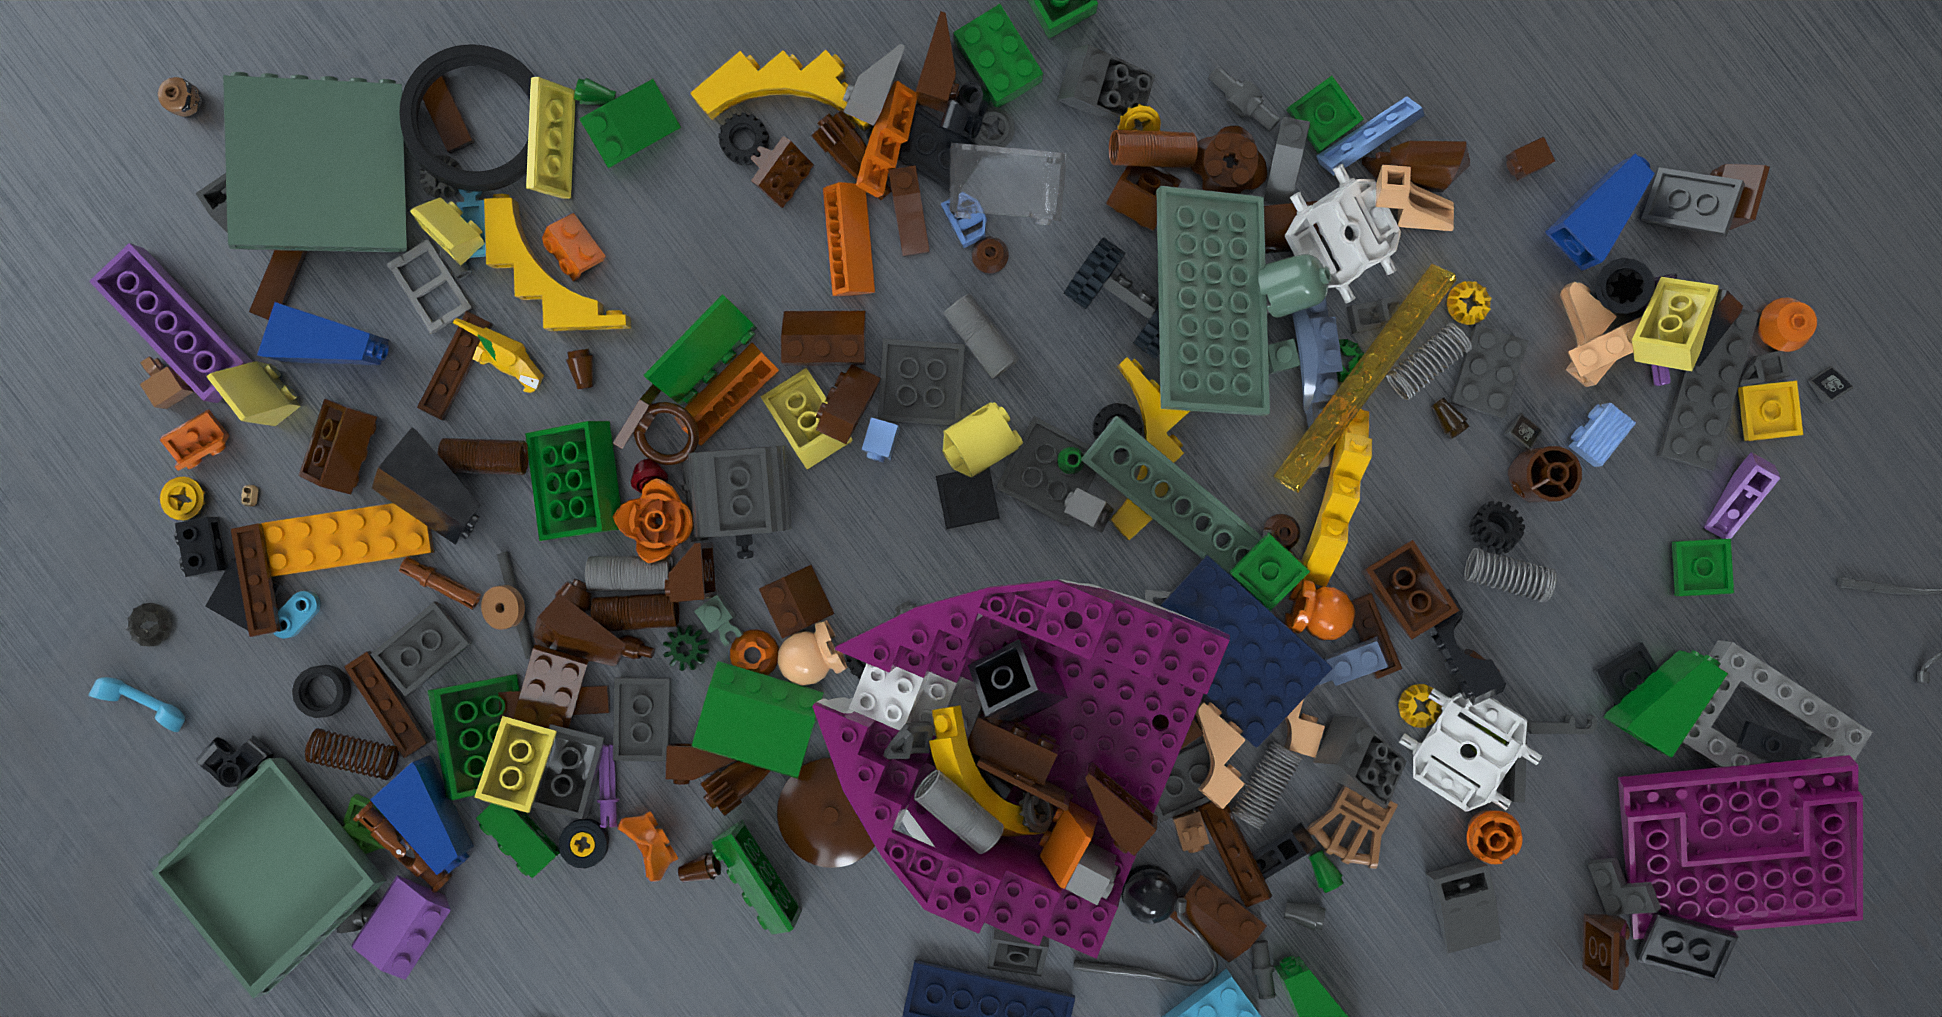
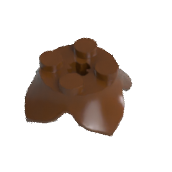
M1236 125L1226 126L1220 129L1216 135L1198 141L1197 158L1191 169L1202 177L1203 190L1240 194L1245 189L1254 190L1260 187L1267 179L1266 161L1258 151L1252 135L1243 127ZM1223 158H1233L1236 165H1232L1231 168L1226 167L1227 162L1223 161Z

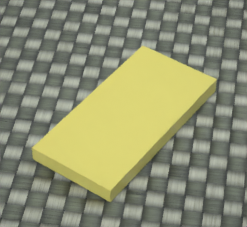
M541 77L531 78L526 189L562 199H570L572 189L575 90Z

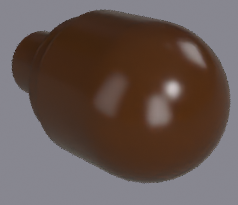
M624 635L619 638L626 644L621 656L631 659H640L641 656L652 658L654 656L655 648L646 646L645 641L641 640V638Z

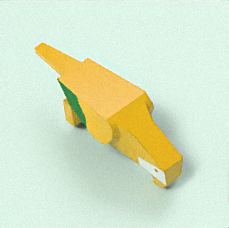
M454 319V324L476 335L481 340L476 347L473 360L480 361V364L483 365L491 363L499 371L516 377L525 387L524 392H534L540 386L544 375L526 353L524 344L486 327L483 329L461 319Z

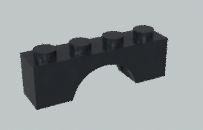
M1449 588L1446 591L1459 611L1430 628L1429 631L1432 634L1430 639L1436 651H1441L1446 658L1444 664L1449 674H1455L1460 683L1458 688L1465 700L1469 699L1474 706L1502 693L1506 682L1492 659L1482 660L1473 658L1464 653L1457 645L1454 629L1461 622L1464 611Z

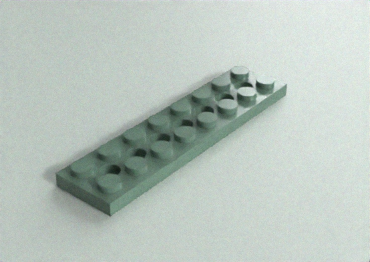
M1117 416L1113 418L1080 459L1200 558L1204 559L1208 554L1230 575V570L1238 563L1236 560L1237 552L1241 549H1247L1249 552L1262 539L1258 532ZM1119 448H1124L1127 452V457L1122 463H1116L1113 458L1115 451ZM1145 465L1148 471L1146 477L1142 480H1137L1134 476L1135 469L1138 466ZM1161 482H1166L1168 485L1167 493L1162 497H1157L1155 494L1156 486ZM1181 499H1186L1188 502L1187 510L1184 513H1177L1175 509L1176 503ZM1201 516H1207V527L1203 530H1198L1196 528L1197 519ZM1226 532L1228 534V542L1224 546H1217V536L1220 533Z

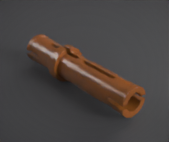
M409 556L400 565V573L410 576L420 582L421 586H428L471 610L480 601L481 594L445 577L432 566L427 567Z

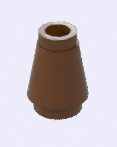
M589 348L567 352L568 359H566L577 389L593 387V355H590Z
M705 853L678 867V875L681 882L714 880L716 876L721 874L720 861L714 854L710 855L709 853Z

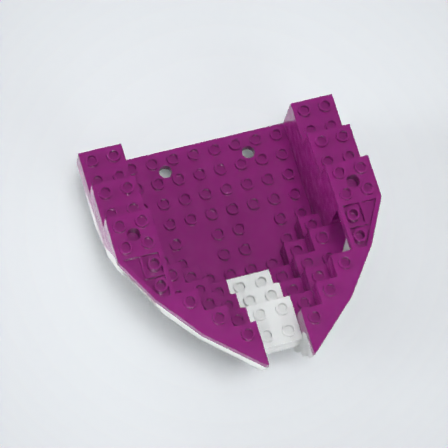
M1053 579L989 586L914 607L837 645L835 650L865 662L866 666L853 698L821 699L813 704V710L846 797L881 857L924 910L978 934L984 923L1036 946H1039L1043 936H1046L1097 959L1118 909L1123 886L1136 855L1133 856L1130 852L1125 854L1114 845V839L1110 835L1085 779L1088 766L1093 762L1154 813L1203 694L1208 693L1230 641V635L1149 601L1104 589L1094 584ZM1018 639L1059 673L1068 696L1067 699L1021 721L1031 727L1030 732L1039 736L1041 733L1048 734L1057 739L1056 744L1060 745L1046 780L1072 793L1074 796L1072 800L1070 799L1071 802L1099 816L1090 842L1116 855L1114 865L1118 866V869L1115 873L1116 877L1113 882V888L1107 899L1101 897L1098 905L1067 890L1066 887L1063 889L1058 886L1040 857L1043 847L1039 843L1044 833L1024 836H1001L989 851L978 854L960 836H957V834L939 821L937 817L921 806L914 798L915 792L922 781L930 773L937 770L931 748L929 753H912L909 759H887L883 756L887 746L906 723L929 721L934 725L932 710L961 705L968 741L974 725L983 711L968 665ZM1156 715H1165L1169 720L1168 726L1163 729L1155 727L1153 718ZM934 727V732H933L932 740L937 739V738H936V733H935V727ZM1014 785L1004 800L1021 806L1019 802L1023 800V792L1025 790ZM1053 805V817L1058 809L1055 805ZM1052 821L1048 831L1052 832L1056 824ZM901 822L904 823L912 837L897 831Z

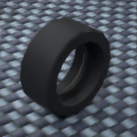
M331 665L310 667L302 671L295 679L292 688L293 701L297 708L306 716L313 718L328 717L341 711L348 703L351 695L350 682L346 674L337 667ZM315 676H328L336 686V698L327 707H317L308 698L307 686L309 681Z

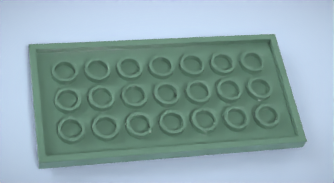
M1160 186L1157 189L1161 409L1266 416L1270 414L1266 294L1261 295L1259 286V270L1265 269L1264 197Z

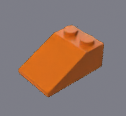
M1071 801L1067 811L1058 807L1052 819L1056 823L1052 832L1045 831L1039 843L1043 847L1040 854L1041 859L1058 886L1065 889L1089 845L1099 817Z

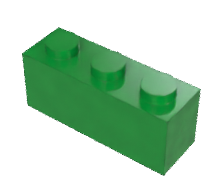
M491 803L476 817L479 821L480 829L486 835L493 836L498 842L497 845L501 852L507 856L510 855L517 862L518 870L525 876L529 875L531 878H534L560 854L559 846L526 812Z

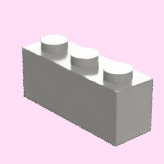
M1090 842L1068 881L1066 889L1095 905H1098L1101 897L1107 899L1113 888V882L1116 877L1115 873L1118 869V866L1114 865L1116 855Z

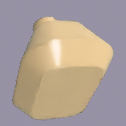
M245 485L242 488L241 503L245 506H255L258 500V488L255 485Z

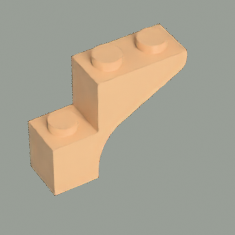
M1382 165L1376 183V207L1397 208L1398 227L1453 231L1454 203L1414 185L1410 180L1411 167Z
M1574 281L1565 285L1561 290L1560 296L1576 335L1578 347L1601 336L1617 316L1605 308L1599 300L1594 298L1590 294L1591 290L1586 285ZM1616 361L1579 377L1573 362L1566 368V371L1585 387L1596 385Z
M1642 317L1623 324L1568 351L1579 377L1633 353L1632 338Z
M1303 699L1285 718L1287 738L1284 747L1290 751L1315 758L1325 726L1317 723L1318 717L1302 713L1301 718L1299 717Z
M1200 702L1195 717L1199 728L1204 733L1202 736L1210 757V769L1198 790L1217 807L1224 809L1245 784L1239 779L1242 774L1230 764L1227 767L1224 766L1244 743L1245 739L1240 735L1243 731L1234 722L1226 723L1220 717L1222 712L1214 704L1209 702L1206 705L1204 702Z

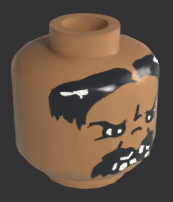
M172 77L163 81L157 93L158 100L163 108L182 117L191 116L196 113L202 102L201 93L198 88L179 77Z

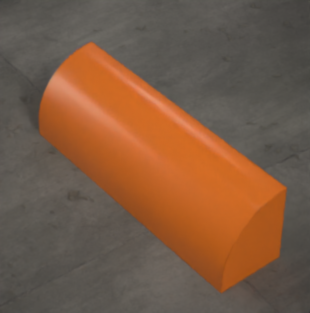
M838 182L823 188L832 294L833 296H855L874 293L875 286L866 191L857 187L856 183Z
M753 342L685 407L697 423L699 429L698 444L700 446L779 371ZM675 416L674 418L677 421V423L688 434L687 428L683 421L679 419L677 416Z

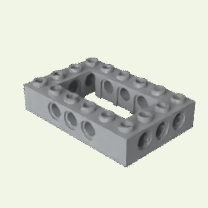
M1718 640L1709 656L1721 663L1719 668L1727 672L1728 675L1681 743V746L1716 768L1766 763L1751 752L1736 747L1737 743L1712 728L1715 720L1738 685L1752 690L1760 696L1759 699L1772 703L1780 708L1785 716L1797 719L1806 725L1805 728L1807 730L1822 734L1817 745L1812 746L1810 749L1812 753L1808 759L1850 755L1855 761L1873 732L1735 643Z

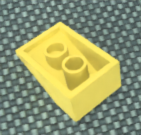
M1661 277L1632 338L1634 361L1692 371L1702 350L1719 285Z
M255 361L216 371L206 376L238 418L244 422L277 426L301 407L296 400L298 396L290 386L282 383L279 379L281 376L280 372L270 363Z
M807 368L760 396L807 470L853 441L850 437L847 444H844L816 430L820 419L816 418L817 412L823 402L828 403L825 402V395Z

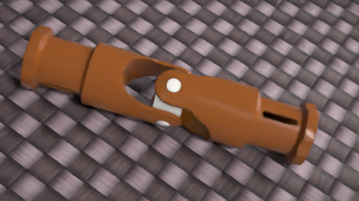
M370 801L353 820L362 823L371 832L370 836L385 849L389 850L412 874L426 881L432 887V892L436 893L451 878L452 874L443 871L436 875L388 819L373 807L374 804ZM412 849L415 858L406 856V852Z

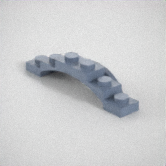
M1325 298L1316 306L1292 313L1300 359L1303 410L1307 416L1309 432L1337 428L1334 401L1340 400L1336 372L1343 371L1336 317H1329Z

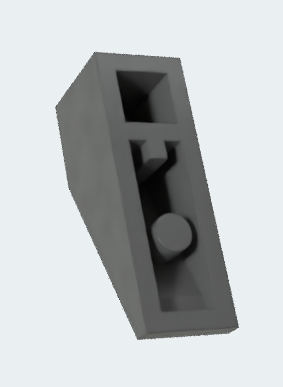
M1282 117L1264 201L1277 204L1292 203L1290 197L1294 195L1310 127L1309 121Z

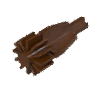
M843 110L834 116L829 113L817 123L820 128L811 136L825 153L829 152L838 164L857 179L867 146L855 131L856 125ZM887 184L884 195L878 197L880 201L892 192Z
M736 761L721 773L717 770L700 783L707 793L703 798L712 810L718 807L721 813L726 816L743 803L741 799L748 795L768 775L770 770Z

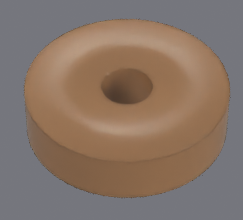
M500 585L490 588L484 594L481 602V611L485 621L491 627L504 630L515 627L521 622L525 612V604L522 595L517 589L509 585Z

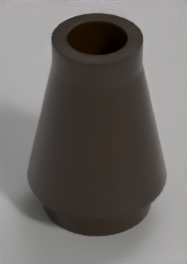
M1445 397L1431 406L1444 434H1448L1451 439L1470 427L1466 422L1468 418L1453 407Z

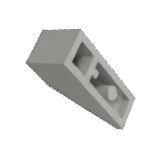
M899 44L859 75L854 86L848 85L842 99L847 102L844 113L874 126L885 103L905 48L904 45Z

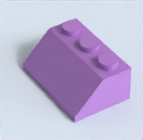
M397 875L352 943V948L380 971L406 980L451 911L446 895L439 892L433 893L432 889Z

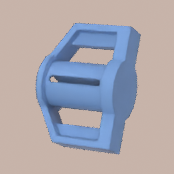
M960 193L941 203V207L963 248L986 237L987 217L977 200L964 193ZM965 202L973 204L954 215L950 211ZM983 221L982 228L964 237L963 231Z

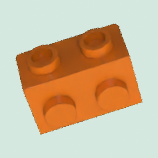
M574 213L547 226L542 236L544 247L555 256L563 273L569 275L572 281L579 279L582 272L601 263L606 257Z
M210 409L161 436L160 441L177 461L174 467L179 471L185 467L188 470L194 468L202 462V457L209 453L212 456L220 453L226 448L225 443L230 435Z

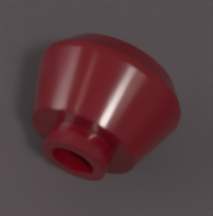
M644 459L634 467L631 486L636 491L642 493V488L645 484L653 479L658 478L667 483L668 474L660 464L650 459Z

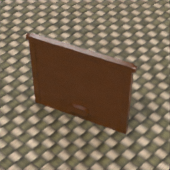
M982 757L976 765L1065 811L1069 807L1070 799L1072 800L1074 796L1067 790L1047 780L1042 786L1019 773H1014Z

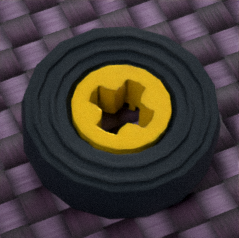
M578 819L571 822L564 828L559 837V850L562 858L575 868L586 869L595 866L605 857L608 851L609 838L605 828H600V823L593 819ZM586 837L587 843L591 845L581 850V845L577 841Z

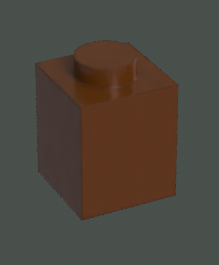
M1544 137L1524 145L1506 156L1508 160L1506 162L1507 168L1513 176L1515 175L1517 181L1555 162Z

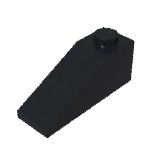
M1300 822L1254 851L1252 855L1264 879H1267L1307 855L1317 845Z

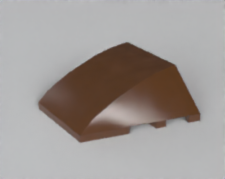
M1407 141L1391 147L1390 152L1376 153V158H1362V165L1376 179H1378L1382 165L1411 167L1410 180L1414 185L1429 192H1443L1470 166V158L1466 141Z

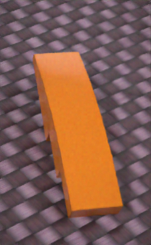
M899 81L893 83L882 111L874 125L856 182L857 187L875 197L884 195L889 170L896 168L900 146L908 141L917 101L916 92Z

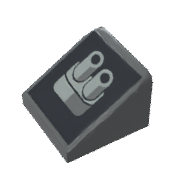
M1829 366L1808 380V383L1822 404L1833 402L1854 388L1833 366Z
M1520 413L1503 435L1523 451H1529L1542 430Z

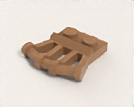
M1343 785L1337 798L1333 801L1332 807L1319 819L1313 821L1306 830L1310 835L1316 837L1325 848L1324 852L1329 855H1337L1345 864L1367 865L1368 868L1376 869L1379 862L1381 836L1398 804L1390 800L1388 807L1382 808ZM1340 813L1343 817L1330 838L1322 828ZM1353 820L1360 824L1349 846L1345 848L1339 843ZM1368 830L1372 831L1369 854L1356 853Z

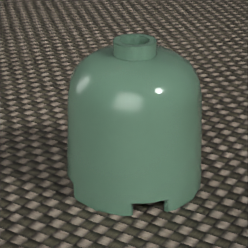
M1301 254L1266 263L1265 269L1259 270L1261 295L1267 294L1271 304L1267 306V309L1276 318L1320 304L1326 298L1328 283L1331 282V274L1328 267H1324L1317 257L1310 254Z

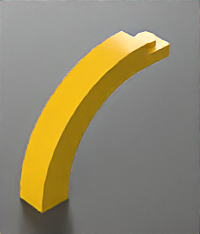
M961 705L932 710L937 739L930 740L929 744L936 769L945 774L953 783L958 785L960 789L971 796L973 800H976L981 807H984L986 811L1003 824L1004 829L1001 836L1040 834L1029 832L1028 826L1022 824L1024 818L1019 814L1022 811L1021 806L1011 804L999 797L981 776L968 746Z

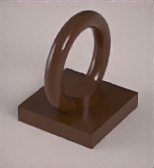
M652 384L637 402L613 444L623 449L634 435L638 448L651 461L662 465L682 463L688 459V453L695 452L698 446L699 429L693 416L680 405L671 402L654 403L661 390ZM659 413H669L677 416L687 428V444L681 451L675 454H663L656 451L649 445L645 433Z

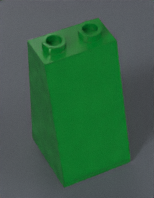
M1679 650L1662 664L1655 673L1653 672L1637 689L1631 691L1618 705L1613 706L1606 712L1603 718L1644 745L1672 758L1728 673L1719 668L1721 663L1709 655L1703 656L1694 650L1691 653Z
M1299 956L1285 957L1279 961V965L1274 966L1295 1017H1349Z

